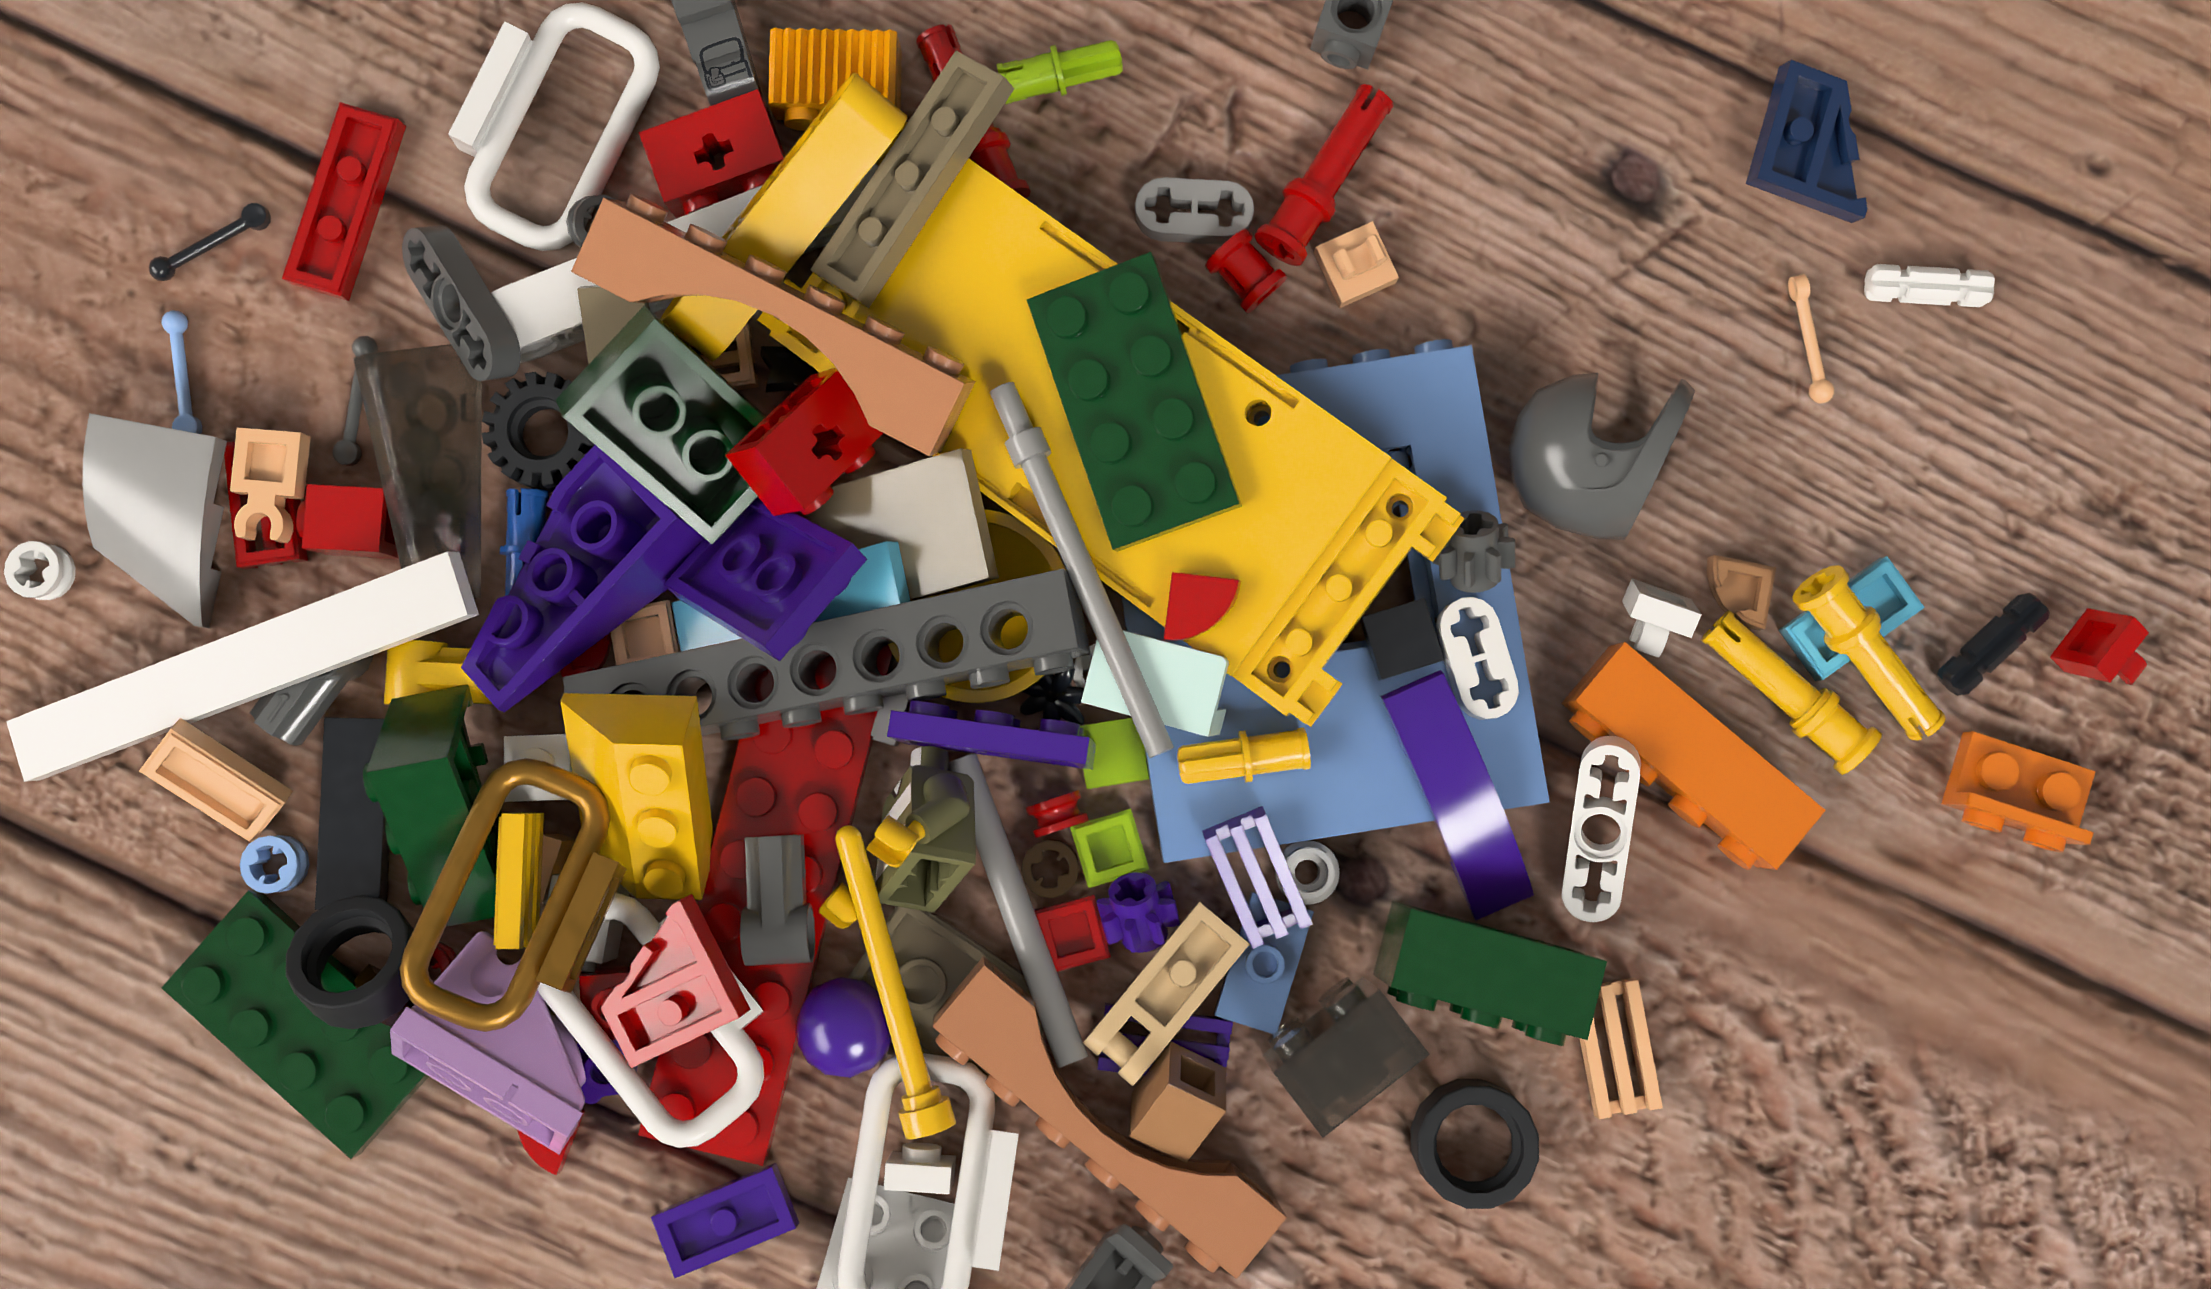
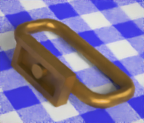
M529 758L509 761L492 771L479 790L404 950L400 965L403 989L413 1004L431 1015L466 1029L488 1032L505 1028L519 1019L532 1002L540 982L567 993L572 992L627 870L619 862L599 854L607 836L610 814L608 802L598 786L584 777L545 761ZM531 785L578 805L582 811L583 822L507 991L501 999L494 1003H478L434 984L429 977L428 967L430 959L506 797L517 786Z

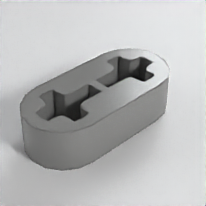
M1167 177L1153 179L1144 184L1138 192L1135 202V218L1141 232L1150 239L1167 242L1223 245L1242 229H1250L1254 213L1253 199L1249 192L1238 183L1222 180ZM1157 196L1170 197L1169 203L1171 207L1191 210L1190 213L1173 212L1169 216L1168 223L1162 224L1156 222L1155 212L1145 210V207L1155 206ZM1227 199L1231 200L1232 210L1242 212V216H1234L1231 226L1223 227L1219 226L1217 215L1198 213V210H1216L1219 201Z

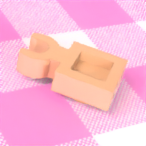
M237 427L230 491L240 495H248L247 504L238 511L235 517L234 529L237 537L255 540L258 522L268 516L271 520L270 539L282 543L290 541L293 533V521L290 514L285 510L286 498L304 500L310 436L301 432Z

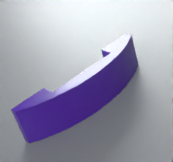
M1441 670L1380 696L1401 747L1411 763L1450 856L1453 871L1475 921L1534 896L1525 864L1501 801L1444 673Z

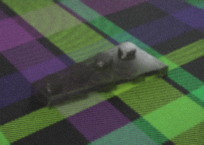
M451 344L368 353L353 358L401 569L447 551L459 552L474 599L481 598L482 381L475 380L468 373Z

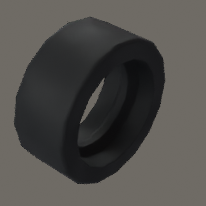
M358 895L335 900L314 912L295 932L286 953V977L294 994L312 1014L328 1025L346 1029H358L379 1024L399 1012L410 1000L402 987L400 965L404 950L414 928L399 909L382 898ZM373 932L389 936L392 942V950L385 966L372 980L357 989L340 993L329 992L323 988L321 974L330 956L342 944L356 936Z
M1456 1079L1435 1088L1419 1105L1411 1125V1153L1420 1174L1443 1199L1466 1209H1492L1514 1200L1531 1182L1539 1162V1134L1530 1112L1504 1088L1483 1079ZM1466 1105H1483L1495 1110L1506 1121L1511 1133L1512 1151L1506 1165L1495 1176L1483 1181H1465L1453 1176L1442 1165L1437 1153V1134L1443 1120L1452 1111Z

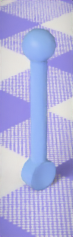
M171 310L164 314L161 324L165 331L170 334L179 416L174 419L172 429L201 434L202 423L192 413L183 333L188 328V319L182 312Z

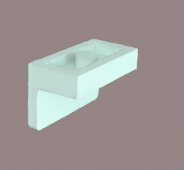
M1123 630L1164 725L1207 737L1220 735L1226 709L1218 707L1229 665L1228 659L1224 656ZM1096 640L1081 702L1130 715L1100 644Z

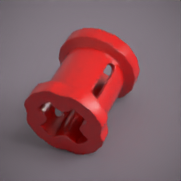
M1242 229L1218 248L1205 263L1204 267L1210 274L1218 273L1240 297L1242 300L1240 306L1248 314L1270 297L1285 282L1287 275L1281 269L1274 270L1250 243L1253 235L1248 229Z

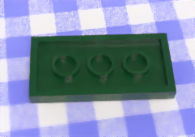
M1152 252L1026 299L1114 551L1124 550L1242 507L1160 270Z
M248 890L161 988L347 1157L352 1159L366 1149L429 1076L392 1054L390 1029L392 1027L379 1023L358 1029H346L330 1026L312 1014L294 994L286 977V953L295 932L300 926L264 893ZM331 955L321 974L323 988L334 993L357 989L354 982L356 976Z

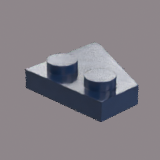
M1794 60L1779 66L1746 180L1747 185L1850 223L1865 218L1868 209L1866 197L1857 199L1851 164L1860 160L1856 135L1849 124V116L1852 109L1846 80Z

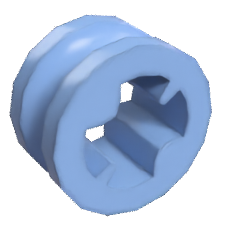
M285 835L260 837L249 843L242 853L240 860L241 876L246 884L257 892L269 894L289 891L300 885L307 876L310 865L309 856L303 844L294 837ZM272 847L273 854L284 853L287 858V864L279 869L280 880L277 882L278 875H266L262 865L271 859L269 849Z

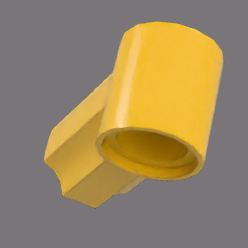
M411 640L387 649L384 704L390 705L391 699L469 685L473 704L493 705L461 668L471 648H449L447 643Z

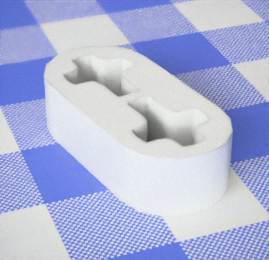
M1475 597L1460 598L1445 606L1438 615L1435 625L1437 639L1444 657L1452 690L1460 709L1468 716L1479 720L1499 718L1511 710L1516 704L1519 694L1518 680L1502 628L1493 607L1484 600ZM1458 610H1465L1469 619L1480 618L1483 623V630L1474 634L1479 655L1472 656L1465 636L1454 638L1451 632V625L1460 621ZM1479 661L1482 663L1488 681L1499 680L1502 685V692L1493 696L1495 707L1488 709L1485 700H1473L1470 695V688L1479 684V676L1475 667V663Z

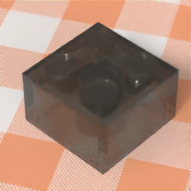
M1346 977L1328 989L1318 999L1323 1008L1304 1023L1298 1017H1295L1283 1024L1275 1034H1272L1267 1039L1272 1048L1263 1054L1274 1075L1322 1138L1430 1055L1381 990L1364 977L1355 983L1349 977Z

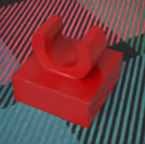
M2087 608L2051 654L2050 658L2066 673L2109 683L2118 675L2126 684L2133 685L2147 666L2144 658L2135 650L2149 632L2134 616Z

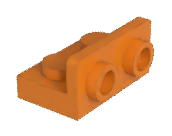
M1974 731L1963 732L1941 804L1964 811L1961 821L1968 825L1999 833L2002 832L2003 826L2007 825L2025 831L2023 842L2042 849L2063 853L2066 844H2091L2094 832L2079 828L2096 771Z

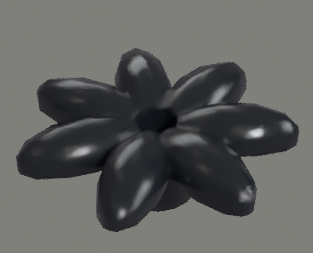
M1075 668L1055 673V675H1044L1037 683L1022 691L1030 695V697L1021 704L1020 713L1032 715L1043 710V719L1060 721L1062 717L1067 722L1077 723L1082 726L1084 724V717L1075 704L1082 703L1084 688L1071 685Z

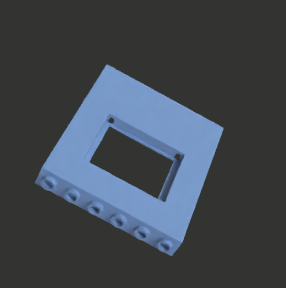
M1450 339L1434 340L1416 345L1414 347L1415 354L1390 357L1388 349H1376L1353 355L1352 364L1328 367L1327 359H1311L1290 365V373L1276 375L1446 496V503L1459 513L1471 510L1484 511L1494 515L1498 520V524L1502 523L1472 345L1453 348L1452 340ZM1261 417L1257 425L1262 426L1266 424L1270 417ZM1399 448V451L1388 452L1391 449ZM1408 456H1411L1412 466L1410 468ZM1402 504L1399 505L1400 517L1405 516L1408 512L1407 506ZM1412 548L1407 554L1414 600L1425 598L1435 632V618H1438V615L1445 606L1460 598L1475 597L1484 600L1493 607L1498 616L1518 680L1519 694L1516 704L1508 713L1494 719L1479 720L1468 716L1464 711L1462 713L1491 777L1503 809L1549 803L1510 569L1501 568V582L1495 587L1483 592H1464L1456 589L1451 584L1450 579L1441 580L1439 565L1433 564V562ZM1120 595L1126 631L1192 648L1183 640H1164L1165 627ZM1458 610L1460 621L1451 625V632L1454 638L1465 636L1472 656L1479 655L1474 634L1483 630V623L1480 618L1469 619L1465 610ZM1366 640L1341 644L1323 670L1343 685L1312 727L1303 723L1291 713L1289 716H1285L1226 673L1218 707L1226 709L1220 735L1207 737L1165 725L1174 748L1153 758H1149L1145 749L1162 861L1168 863L1212 856L1202 831L1263 806L1279 845L1434 821L1411 763L1401 747L1380 696L1439 670L1444 673L1452 690L1444 661L1379 681ZM1479 661L1475 663L1479 684L1470 688V695L1473 700H1485L1488 709L1495 707L1493 696L1502 692V685L1499 680L1488 681L1482 663ZM1284 662L1278 665L1277 674L1281 678L1287 677L1290 667ZM1303 727L1306 730L1310 749V769L1303 770L1301 768L1253 775L1252 782L1246 783L1242 776L1187 784L1182 782L1179 775L1177 752L1178 748L1182 745L1238 738V731L1244 730L1247 737L1293 731ZM1257 826L1245 830L1252 849L1265 847ZM1232 836L1221 840L1226 853L1238 852Z

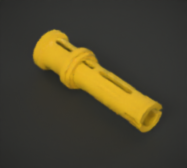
M1840 565L1829 566L1802 582L1792 596L1794 604L1798 609L1811 613L1824 630V642L1830 650L1839 654H1846L1905 730L1907 737L1911 740H1921L1923 734L1917 728L1919 725L1928 737L1938 731L1945 722V714L1936 707L1879 632L1881 629L1880 615L1875 608L1864 606L1847 584L1849 574Z
M1730 610L1714 622L1712 626L1715 628L1713 630L1708 629L1702 636L1701 641L1704 644H1708L1792 718L1789 725L1792 727L1791 731L1799 738L1807 736L1835 761L1833 768L1839 774L1844 775L1854 769L1879 743L1882 737V733L1873 726L1866 729L1838 704L1840 696L1833 690L1828 691L1826 688L1818 691L1736 619Z

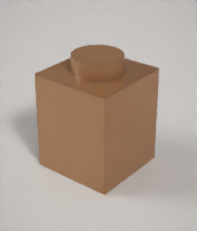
M1170 1041L1132 1092L1129 1137L1142 1142L1154 1151L1163 1152L1187 1163L1226 1112V1067Z

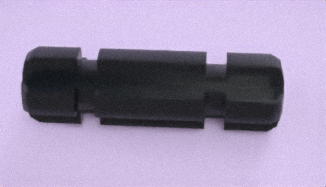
M2031 593L2017 595L2003 609L2004 615L2000 618L1995 616L1960 649L1961 655L1957 658L1952 656L1938 669L1937 677L1939 681L1956 696L1969 694L1983 681L1982 674L1993 672L2027 640L2026 634L2029 631L2034 633L2049 619V609L2038 597Z

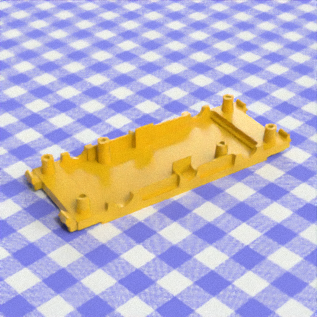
M907 121L905 122L904 126L902 127L898 135L889 145V147L876 161L875 165L879 167V165L881 164V162L883 161V159L885 158V156L887 155V153L889 152V150L891 149V147L893 146V144L895 143V141L907 125ZM969 158L870 308L865 307L828 284L814 272L802 288L791 280L785 279L783 283L804 294L808 286L812 285L846 302L841 313L865 324L870 315L895 326L905 333L901 343L923 355L927 347L931 346L963 362L964 366L960 374L974 380L975 384L942 452L932 456L960 448L971 450L980 491L1057 547L1023 468L1016 469L1004 444L1009 439V436L990 395V391L1008 382H1014L1033 427H1041L1052 453L1047 459L1100 580L1164 627L1166 624L1172 572L1240 580L1241 585L1237 599L1223 619L1210 630L1183 641L1193 649L1226 657L1229 661L1227 674L1234 677L1285 716H1289L1291 713L1310 727L1320 717L1343 685L1324 671L1323 668L1409 551L1413 548L1433 562L1465 519L1461 516V513L1446 503V496L1171 302L1242 507L1124 550L1114 551L1026 299L1115 266L1118 263ZM762 312L757 319L771 330L769 334L771 337L807 362L819 373L836 368L804 335L775 316ZM1261 417H1270L1266 424L1262 426L1257 425ZM1400 504L1407 506V514L1403 517L1395 516L1393 514L1395 506ZM1285 662L1289 665L1290 672L1287 677L1281 678L1277 674V667Z

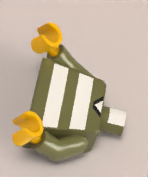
M923 746L912 751L910 766L885 800L881 824L875 832V838L866 848L867 851L877 857L876 868L872 870V875L881 904L934 913L976 864L974 780L968 774L948 771L949 754L942 748ZM842 882L821 905L819 912L836 927L844 929L848 928L858 919L849 887Z

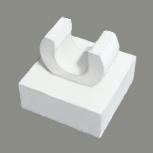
M1632 578L1622 600L1630 617L1637 619L1629 638L1630 641L1635 642L1634 649L1658 658L1663 652L1670 631L1692 638L1702 615L1692 599Z

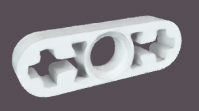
M1603 736L1592 741L1585 748L1580 763L1562 899L1565 907L1573 916L1586 922H1600L1610 918L1618 910L1622 898L1640 779L1641 760L1636 748L1629 741L1617 736ZM1605 755L1619 757V767L1629 770V772L1617 773L1613 799L1599 797L1602 770L1591 767V765H1602ZM1585 794H1589L1594 798L1587 799L1585 798ZM1619 800H1626L1627 802H1626V804H1622V803H1620V802H1618V801H1619ZM1596 814L1608 815L1618 823L1621 833L1615 841L1609 844H1596L1584 835L1582 830L1584 821ZM1576 855H1581L1584 858H1577ZM1590 860L1603 862L1600 887L1607 892H1600L1597 901L1584 899V889L1580 888L1587 883ZM1610 861H1617V864H1613Z

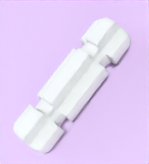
M1876 264L1866 272L1864 294L1870 301L1891 302L1892 298L1898 297L1900 303L1951 305V302H1957L1959 306L1982 307L1991 302L1993 298L1995 278L1988 270L1967 269L1966 273H1960V270L1956 268L1907 266L1906 270H1901L1899 265Z

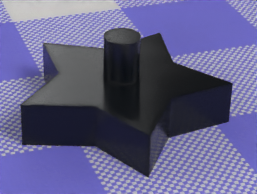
M761 346L760 356L771 371L765 393L789 390L793 392L808 377L819 373L786 347Z

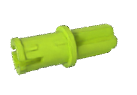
M1113 40L1058 52L1056 45L1050 46L1051 52L1022 60L996 64L998 73L1004 76L1014 88L1005 103L1006 105L1029 97L1060 91L1061 96L1067 95L1066 87L1119 75L1123 71L1120 48L1117 42Z

